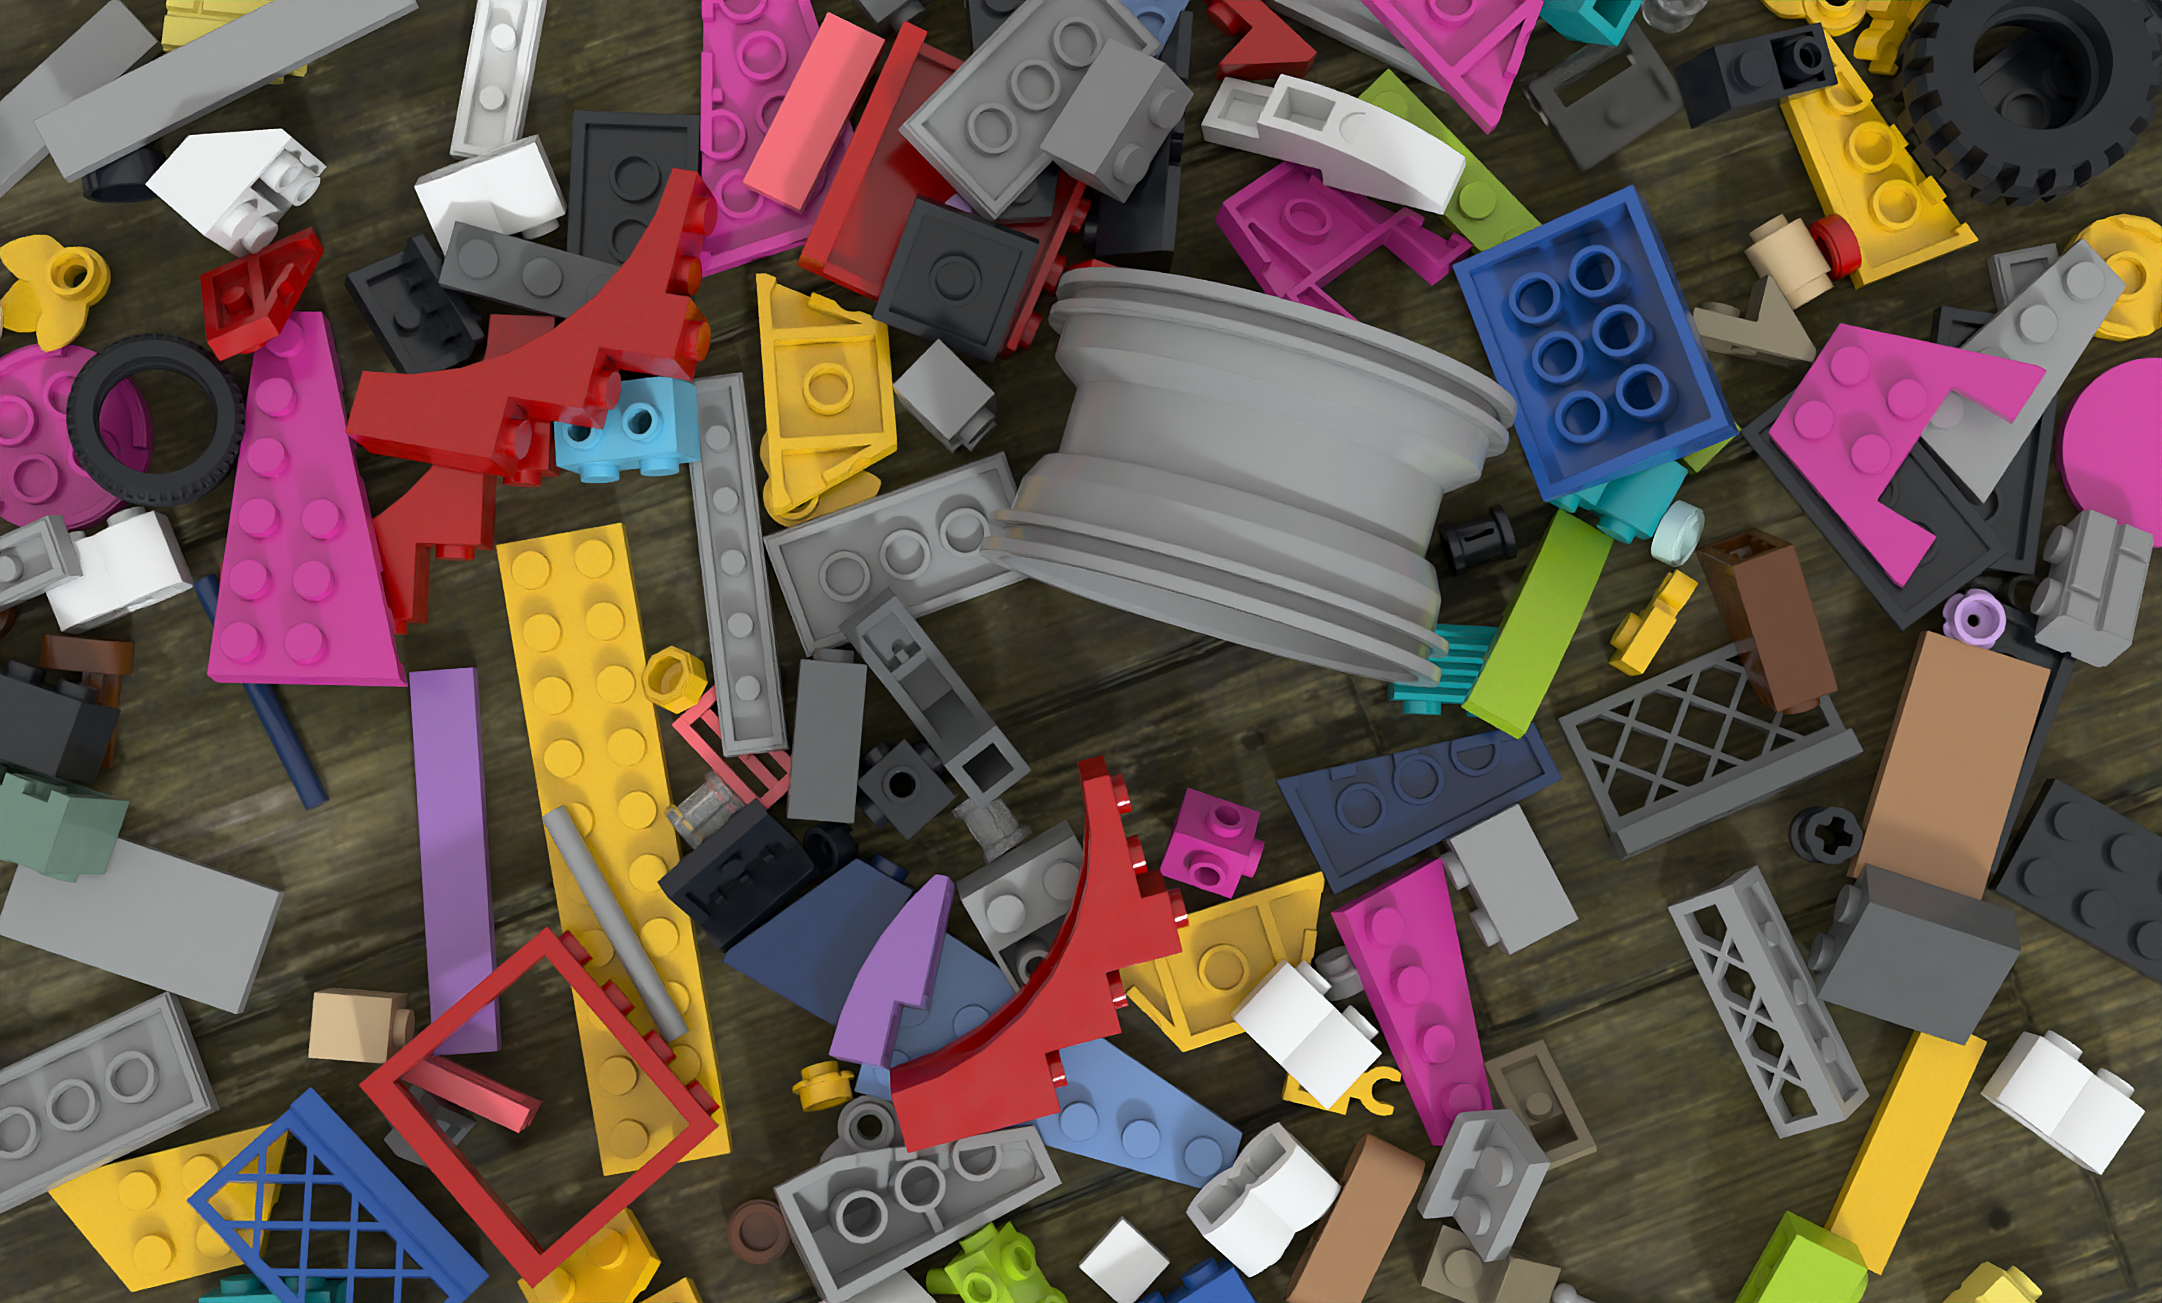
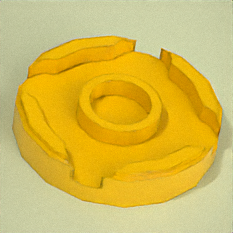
M2120 214L2097 220L2074 235L2064 251L2073 243L2083 238L2126 284V287L2099 326L2094 337L2123 342L2145 337L2161 328L2162 226L2146 217Z

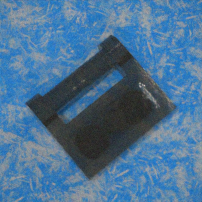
M1634 19L1631 21L1617 47L1589 43L1541 74L1536 70L1519 81V88L1525 101L1539 114L1579 176H1582L1685 109L1678 84ZM1622 53L1628 57L1632 66L1565 108L1557 93L1618 54Z

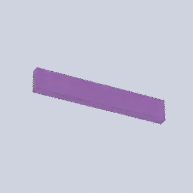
M473 667L409 672L431 1023L497 969L478 668ZM499 996L435 1049L433 1056L501 1050Z

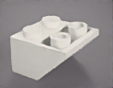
M283 129L189 135L145 185L204 236L240 258L249 253H258L273 240L278 231L276 223L292 205L299 206L314 194L320 184L319 175L327 166Z

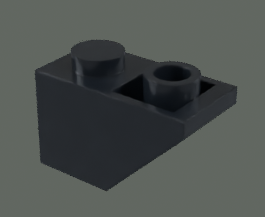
M1821 22L1714 46L1674 68L1691 129L1745 117L1838 84Z

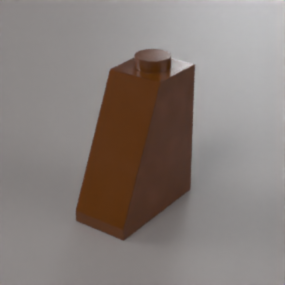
M1751 528L1696 548L1700 565L1757 700L1776 712L1782 711L1783 714L1789 715L1813 709L1820 704L1819 697L1838 691L1794 544L1757 528Z

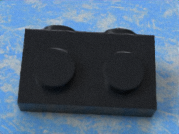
M422 232L409 237L403 251L348 274L344 283L396 372L399 374H417L468 366L476 362L486 342V326L477 307L470 301L464 302L458 291L440 287L438 282L445 256L438 247H431Z
M755 798L741 811L731 816L720 829L693 852L683 857L657 883L668 899L701 926L713 945L722 953H726L819 874L820 869L793 832L760 800Z

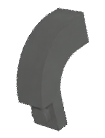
M890 587L838 626L906 712L943 765L979 810L983 809L1031 771L1030 767Z

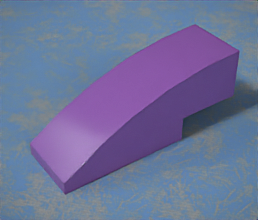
M935 874L905 904L880 936L860 969L841 1011L829 1051L830 1056L847 1062L890 1070L903 1008L908 1007L929 1012L956 885L949 877Z

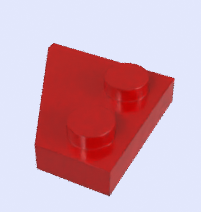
M312 226L265 246L255 254L249 253L200 275L207 343L219 361L238 353L248 354L255 352L265 346L270 339L281 334L324 252L323 244Z

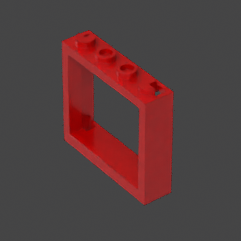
M549 927L544 928L359 1084L368 1097L532 1289L718 1128L719 1124L711 1115L720 1108L696 1078L685 1085L669 1067L678 1057L653 1028L643 1036L633 1025L627 1015L635 1009V1006L611 979L600 986L584 966L593 957L569 930H566L558 937ZM544 957L550 960L690 1124L547 1250H544L400 1080Z

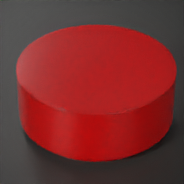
M1833 213L1809 225V233L1832 269L1826 273L1829 279L1833 281L1840 280L1861 268L1862 256L1858 240L1852 228L1842 216Z

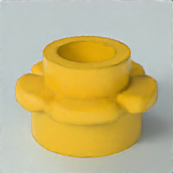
M838 1061L822 1062L802 1069L800 1071L802 1081L792 1087L793 1093L800 1095L803 1111H819L852 1100L853 1094L849 1080L854 1079L855 1076L849 1070L840 1072Z

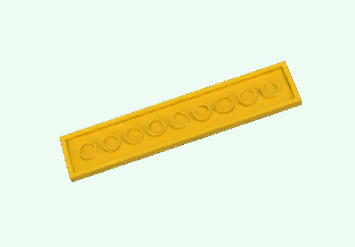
M616 523L496 545L542 816L562 805L566 807L689 1029L687 1033L667 1043L678 1057L669 1067L685 1085L696 1078L720 1106L711 1115L719 1124V1127L679 1162L731 1153L734 1148L694 920L668 899L657 883L658 880L678 864L683 858L657 705L645 699L641 676L649 662L626 526L623 523ZM544 824L562 934L569 930L593 957L584 967L600 986L611 979L635 1006V1009L627 1017L644 1036L653 1028L664 1040ZM571 986L603 1175L608 1176L639 1170L690 1124Z

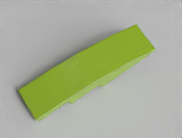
M1561 508L1555 512L1502 613L1504 618L1482 658L1484 663L1461 705L1463 709L1516 739H1519L1527 732L1581 620L1614 538Z

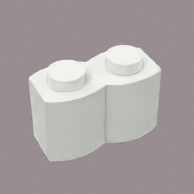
M538 134L419 177L414 185L445 257L455 221L505 235L521 232L524 240H529L559 227L557 218L564 215L567 209L566 200Z
M137 506L110 516L107 519L109 527L93 536L87 537L84 531L68 533L83 576L46 592L62 632L80 634L124 617L137 609L153 605L193 587V578L166 515L155 511L146 512L144 506Z
M1283 958L1239 1003L1230 1015L1328 1110L1382 1054L1370 1042L1378 1031L1351 1005L1341 1014L1324 997L1332 986L1304 959L1296 968H1293Z
M2048 1030L2045 1036L2042 1037L2023 1031L1980 1094L2016 1121L2032 1130L2063 1155L2081 1167L2101 1175L2145 1112L2140 1106L2129 1099L2135 1091L2134 1088L2103 1068H2099L2094 1075L2077 1061L2083 1052L2057 1033Z
M1277 1122L1260 1132L1247 1144L1232 1168L1223 1171L1208 1182L1193 1199L1186 1213L1201 1234L1245 1275L1252 1277L1281 1258L1295 1232L1304 1229L1327 1213L1340 1192L1341 1186L1324 1165L1287 1129Z

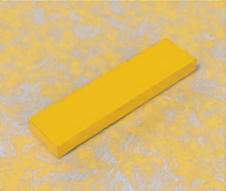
M1914 1030L1824 1226V1229L1856 1244L1867 1268L1879 1275L1884 1270L1987 1044V1041L1972 1034L1965 1046Z

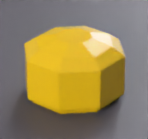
M670 646L652 655L641 676L645 699L675 714L696 705L708 683L703 661L674 646Z

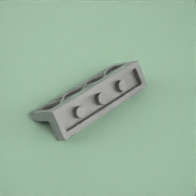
M1758 865L1736 872L1717 887L1678 900L1670 905L1668 909L1779 1139L1846 1120L1869 1097V1093L1824 1001L1816 998V984ZM1716 904L1727 927L1723 943L1703 933L1693 913L1694 911ZM1729 963L1749 972L1756 986L1751 1001L1731 991L1725 979ZM1757 1021L1778 1032L1784 1044L1780 1059L1759 1049L1752 1035ZM1785 1079L1806 1090L1815 1108L1814 1111L1792 1117L1781 1094Z

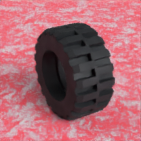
M1930 0L1909 26L1910 34L1900 44L1895 59V64L1902 71L1892 81V97L1896 102H1905L1906 107L1896 118L1902 136L1914 133L1920 145L1912 153L1924 167L1933 160L1944 170L1939 176L1938 181L1953 191L1962 183L1972 186L1970 197L1973 200L1990 204L1999 196H2005V203L2008 207L2029 206L2038 198L2048 203L2065 197L2076 188H2082L2122 159L2138 143L2136 136L2149 127L2157 111L2155 104L2150 102V100L2162 92V68L2153 67V61L2162 55V38L2158 32L2149 34L2145 25L2154 15L2145 0H2140L2137 3H2134L2132 0ZM2002 26L2030 28L2042 33L2061 48L2073 67L2077 82L2075 111L2066 124L2049 130L2022 127L1999 115L1987 103L1979 90L1973 69L1975 44L1983 33L1991 28Z

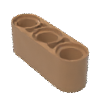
M1365 1132L1355 1146L1338 1180L1341 1186L1340 1192L1327 1213L1319 1219L1287 1286L1284 1300L1289 1303H1361L1417 1190L1424 1172L1425 1161L1369 1132Z

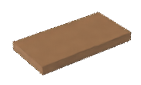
M1920 632L1862 822V845L1858 853L1852 857L1846 876L1857 879L1865 863L1978 900L1982 899L2049 678L2050 669L1978 646L1968 645L1962 641L1934 632Z

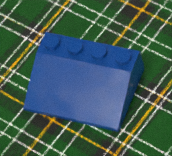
M1633 185L1452 265L1497 383L1507 390L1517 402L1518 411L1513 424L1544 502L1680 459L1739 434L1648 204Z

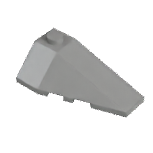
M1031 1124L989 1131L911 1153L907 1152L906 1145L833 1156L773 1187L790 1237L818 1296L826 1303H841L1062 1184L1035 1125Z

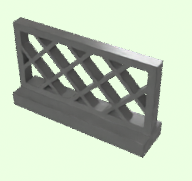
M1730 643L1560 717L1556 721L1611 836L1608 840L1619 863L1849 763L1863 752L1853 729H1845L1828 694L1819 697L1820 704L1815 707L1825 728L1807 736L1779 727L1783 716L1782 711L1774 712L1771 723L1736 711L1746 680L1749 681V678L1743 666L1729 662V660L1739 656L1734 643ZM1710 668H1716L1738 677L1728 707L1692 695L1701 672ZM1689 678L1685 692L1671 687V685ZM1658 693L1681 702L1670 733L1635 720L1642 698ZM1632 703L1627 717L1612 712ZM1688 705L1723 717L1713 749L1678 736ZM1600 718L1623 727L1612 758L1588 750L1579 734L1577 726ZM1732 721L1766 733L1758 757L1746 762L1721 752ZM1630 730L1666 743L1655 774L1619 761ZM1775 737L1790 742L1770 751ZM1674 746L1709 759L1701 782L1686 787L1662 778ZM1717 762L1731 767V769L1712 777ZM1594 763L1608 768L1603 782ZM1615 771L1651 784L1643 807L1619 817L1608 794ZM1658 788L1674 793L1654 802Z

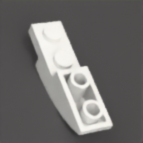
M1280 74L1274 88L1225 76L1201 124L1204 141L1321 169L1325 186L1442 215L1466 166L1463 155L1412 123L1348 94Z

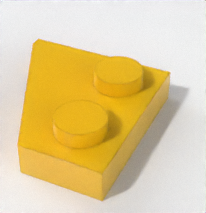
M626 1207L533 1289L523 1278L517 1282L528 1303H633L636 1296L646 1289L661 1261L633 1211Z

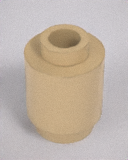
M1781 214L1749 233L1755 244L1744 251L1760 279L1767 274L1773 277L1792 310L1799 308L1834 287L1826 274L1832 269L1801 218L1788 223L1784 215Z

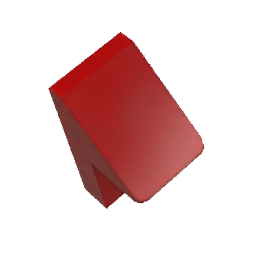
M1203 0V3L1208 7L1205 13L1216 28L1228 37L1232 38L1237 33L1242 38L1219 63L1215 77L1217 81H1223L1225 76L1239 80L1278 79L1280 74L1294 78H1303L1311 70L1317 52L1261 0Z

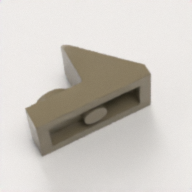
M1769 274L1754 283L1745 319L1739 318V309L1715 302H1705L1702 304V308L1694 307L1690 310L1706 350L1796 372L1814 362L1816 348L1777 283Z
M1543 1039L1484 1062L1486 1076L1502 1109H1512L1551 1161L1548 1170L1597 1151L1596 1144Z
M1439 1221L1418 1282L1423 1287L1465 1303H1549L1561 1268L1513 1248L1510 1249L1506 1260L1484 1262L1462 1229Z

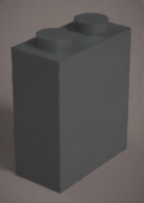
M815 648L812 660L801 659L799 662L786 805L787 818L854 823L867 665L853 664V651Z
M1865 863L1854 885L1846 884L1840 891L1834 909V922L1828 933H1818L1811 946L1808 967L1815 970L1816 998L1965 1046L2021 953L2015 911Z

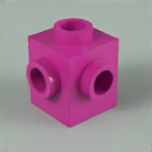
M1187 788L1170 832L1160 866L1161 874L1232 899L1241 875L1253 878L1265 843L1254 838L1261 812Z

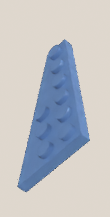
M946 931L929 1012L908 1007L903 1008L890 1068L941 1049L981 1025L1015 995L1001 968L976 952L974 948ZM1105 1038L1059 1049L1068 1081V1086L1057 1088L1060 1113L1001 1128L1006 1129L1032 1124L1035 1125L1044 1145L1200 1189L1218 1174L1233 1167L1242 1137V1131L1180 1088L1166 1081L1144 1066L1139 1060L1124 1050L1119 1049ZM861 1065L854 1091L893 1102L890 1091V1070Z

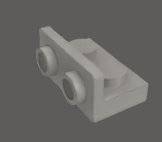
M1512 1109L1461 1112L1454 1120L1417 1204V1209L1425 1219L1453 1216L1484 1262L1506 1260L1551 1161Z

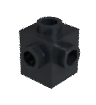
M883 739L859 761V768L864 774L857 781V786L863 791L856 798L857 805L879 829L890 821L906 840L914 836L956 798L939 778L947 768L922 740L912 748L905 739H902L894 747L886 739ZM898 772L907 774L911 780L910 791L902 797H896L889 787L890 779Z

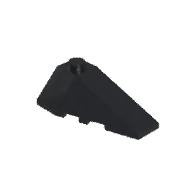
M1181 10L1159 60L1166 63L1184 84L1188 86L1193 11ZM1185 111L1181 120L1172 128L1150 162L1147 173L1136 184L1126 202L1122 203L1101 192L1099 213H1087L1083 250L1096 251L1095 260L1119 268L1170 274L1175 249L1181 178L1179 163L1181 162Z

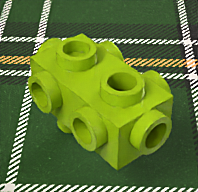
M991 1221L960 1238L958 1242L963 1249L945 1268H931L926 1277V1286L930 1294H960L964 1303H1068L1065 1295L1060 1290L1049 1285L1037 1266L1035 1248L1031 1240L1024 1234L1016 1232L1010 1221L998 1227H995Z

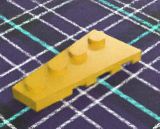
M1825 29L1823 31L1838 84L1780 104V107L1825 216L1833 213L1842 216L1848 222L1858 240L1862 264L1857 272L1850 275L1857 290L1970 246L1977 242L1978 238L1966 222L1963 224L1958 222L1943 201L1947 197L1932 175L1926 178L1905 149L1909 143L1895 124L1889 127L1871 102L1873 94Z

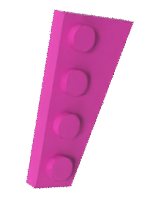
M1440 857L1425 859L1331 912V915L1352 963L1358 969L1363 988L1433 1146H1443L1459 1113L1493 1110L1444 867Z

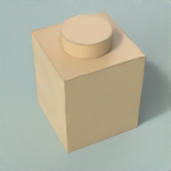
M328 988L314 992L308 1058L385 1063L413 1039L415 1017L413 1010L406 1009L407 993Z

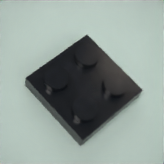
M917 193L873 310L872 319L934 342L939 339L947 347L994 363L1038 250L1039 239Z

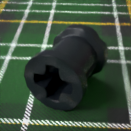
M1500 504L1489 507L1487 515L1456 525H1452L1449 521L1437 524L1441 548L1454 577L1466 574V567L1502 556L1508 561L1517 557V547L1512 527Z
M1813 806L1803 809L1794 816L1789 826L1788 838L1791 848L1800 858L1808 862L1838 865L1858 853L1862 845L1863 832L1857 824L1853 813L1844 808ZM1818 825L1826 826V830L1835 834V841L1832 845H1824V841L1815 836V830Z

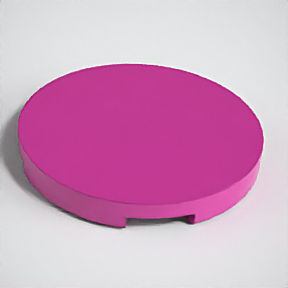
M37 343L16 349L0 358V516L17 526H25L47 515H62L68 533L82 531L106 521L110 516L118 513L128 504V502L104 490L88 475L73 450L67 431L66 407L71 386L85 363L97 354L92 350L74 345H66L57 350L44 352ZM129 376L118 383L104 400L99 418L100 431L105 445L117 460L131 469L147 473L154 445L153 423L148 404L141 390Z
M2143 358L2125 362L2108 369L2089 383H2086L2076 393L2064 411L2059 423L2055 441L2056 472L2061 473L2069 497L2080 513L2083 510L2091 509L2116 519L2117 524L2120 526L2128 524L2153 534V548H2162V358Z

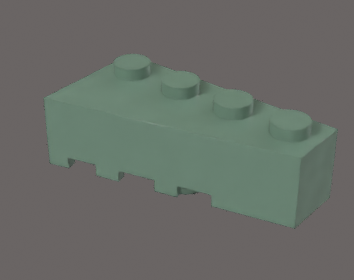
M0 759V860L15 862L47 877L72 883L77 882L79 874H105L130 801Z

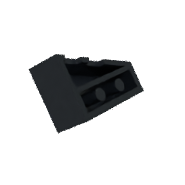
M8 658L6 666L0 665V759L52 777L95 783L121 710L96 701L99 693L97 688L66 678H60L58 685H53L44 681L48 670L27 662Z

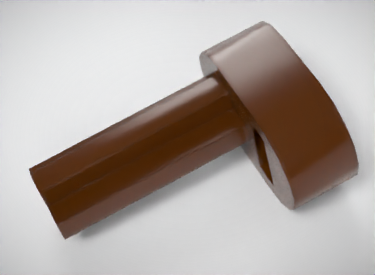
M43 633L40 666L81 671V683L99 689L96 701L119 709L122 675L133 674L136 641L79 634ZM118 720L101 764L103 768L114 767Z

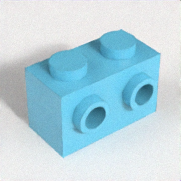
M664 376L621 381L618 403L613 410H608L603 430L554 421L556 466L580 474L581 482L607 483L619 480V471L640 468L641 475L666 476L679 473L680 463L701 461L696 385L682 379Z

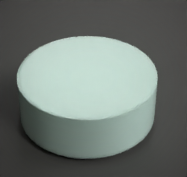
M1682 500L1672 504L1663 516L1654 535L1651 547L1652 557L1672 567L1680 566L1686 562L1694 551L1704 528L1705 516L1703 510Z

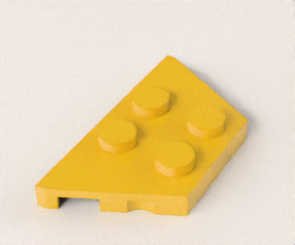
M761 273L756 274L772 508L773 515H783L897 451L888 324L874 320L871 315L861 311H846L836 301L814 292L809 297L777 284L776 277Z
M1319 870L1187 913L1189 926L1177 929L1183 952L1119 969L1125 993L1161 1028L1182 1052L1246 1032L1231 1017L1230 1013L1283 958L1293 968H1296L1303 959L1311 966L1317 937L1316 926L1321 892H1323L1325 883L1322 871Z
M274 1122L104 1164L48 1192L131 1292L243 1265L242 1260L190 1207L186 1200ZM289 1130L267 1148L265 1174L281 1173L288 1140L293 1138V1134ZM259 1156L239 1174H258ZM228 1183L208 1203L224 1220L254 1221L257 1184ZM264 1184L262 1221H270L272 1207L278 1202L282 1184ZM235 1230L252 1248L254 1230ZM261 1230L260 1258L265 1257L271 1233L270 1230Z

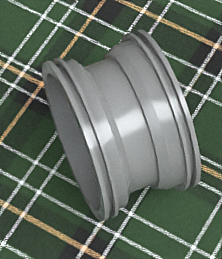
M1078 268L1061 275L1056 291L1059 301L1053 304L1048 320L1051 327L1061 335L1055 354L1056 361L1077 388L1058 453L1044 455L1023 477L1010 510L991 511L988 524L991 528L1001 533L1002 536L984 537L979 553L986 559L1006 569L1066 592L1253 649L1368 678L1412 686L1437 687L1442 676V670L1437 665L1428 661V658L1446 657L1450 644L1443 637L1435 633L1441 605V595L1435 567L1425 560L1426 552L1443 494L1479 480L1486 458L1497 456L1506 450L1510 439L1509 432L1506 429L1513 425L1518 411V405L1514 397L1487 376L1428 347L1376 327L1279 297L1202 279L1130 268Z

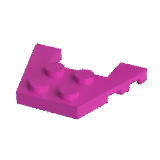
M1283 161L1225 200L1215 218L1220 229L1267 295L1311 306L1355 321L1358 320L1321 290V288L1379 246H1386L1431 285H1434L1454 270L1452 265L1465 260L1473 247L1471 242L1454 232L1450 239L1446 240L1421 227L1425 217L1406 207L1395 213L1366 198V195L1325 186L1321 169L1289 161Z
M1840 323L1769 430L1768 436L1817 494L1828 503L1845 523L1847 529L1857 541L1868 550L1884 569V572L1891 581L1903 588L1935 541L1936 536L1878 502V499L1950 391L1957 392L1999 418L2013 424L2045 376L2047 370L2034 364Z

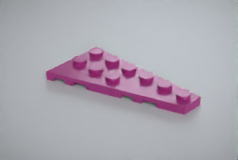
M702 0L703 52H701L700 125L702 179L714 195L718 206L715 229L710 236H705L699 257L702 264V278L805 245L854 135L849 120L803 214L797 213L752 191L743 184V180L819 31L810 0Z
M292 311L281 334L270 339L265 346L255 351L253 355L245 410V431L240 444L207 675L219 683L408 687L404 665L399 662L393 634L396 633L392 610L387 606L381 577L383 567L365 483L359 474L354 449H357L356 441L345 433L348 418L342 395L344 385L330 321L322 312Z

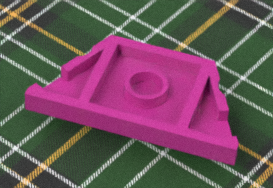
M1360 0L1487 135L1495 129L1501 118L1502 109L1512 82L1523 59L1528 39L1542 8L1543 0Z

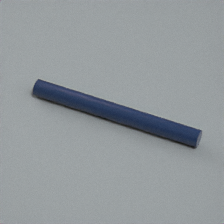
M216 574L205 576L192 584L213 628L220 581ZM242 683L306 811L315 809L328 802L330 798L272 684Z

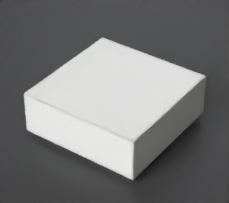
M1121 1216L1079 1262V1267L1116 1302L1134 1303L1168 1266L1170 1261L1129 1221Z

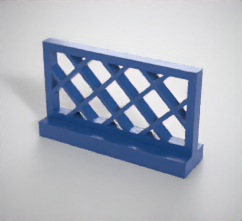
M311 1087L290 1105L288 1111L186 1200L190 1207L281 1303H305L306 1278H346L345 1303H353L354 1278H394L393 1303H401L402 1278L430 1279L447 1297L443 1303H463L490 1276ZM289 1130L307 1149L305 1175L265 1174L267 1148ZM259 1156L258 1174H239ZM314 1158L331 1175H313ZM228 1183L257 1184L254 1221L224 1220L208 1201ZM264 1184H305L302 1221H262ZM312 1184L341 1185L351 1196L350 1222L310 1221ZM359 1205L375 1222H358ZM235 1230H254L253 1247L251 1248ZM261 1230L302 1231L299 1269L270 1268L259 1257ZM309 1231H349L347 1269H307ZM357 1231L386 1232L396 1243L394 1269H355ZM403 1251L420 1269H403ZM280 1278H299L298 1295L296 1296Z

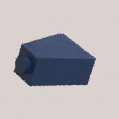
M879 853L875 854L871 862L863 857H858L729 949L722 962L835 1026L839 1021L841 1011L860 969L880 936L910 900L916 889L905 882L910 871Z

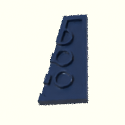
M1531 722L1527 732L1519 739L1497 729L1274 781L1320 871H1322L1331 893L1335 895L1561 780L1562 777L1534 722Z

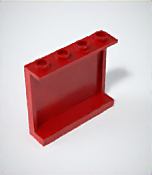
M906 21L901 26L797 263V266L876 302L917 193L943 203L958 193L898 129L964 61L924 43L923 41L928 31ZM1059 167L1052 217L1049 221L1001 224L1039 239L1038 250L996 355L1005 361L1015 352L1017 346L1026 350L1030 346L1042 319V314L1033 311L1042 288L1049 292H1052L1067 260V257L1058 254L1066 232L1077 235L1092 200L1082 196L1086 184L1069 176L1061 167Z

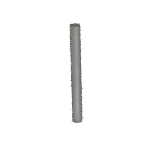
M562 805L541 817L665 1042L669 1043L687 1033L689 1029L566 807Z

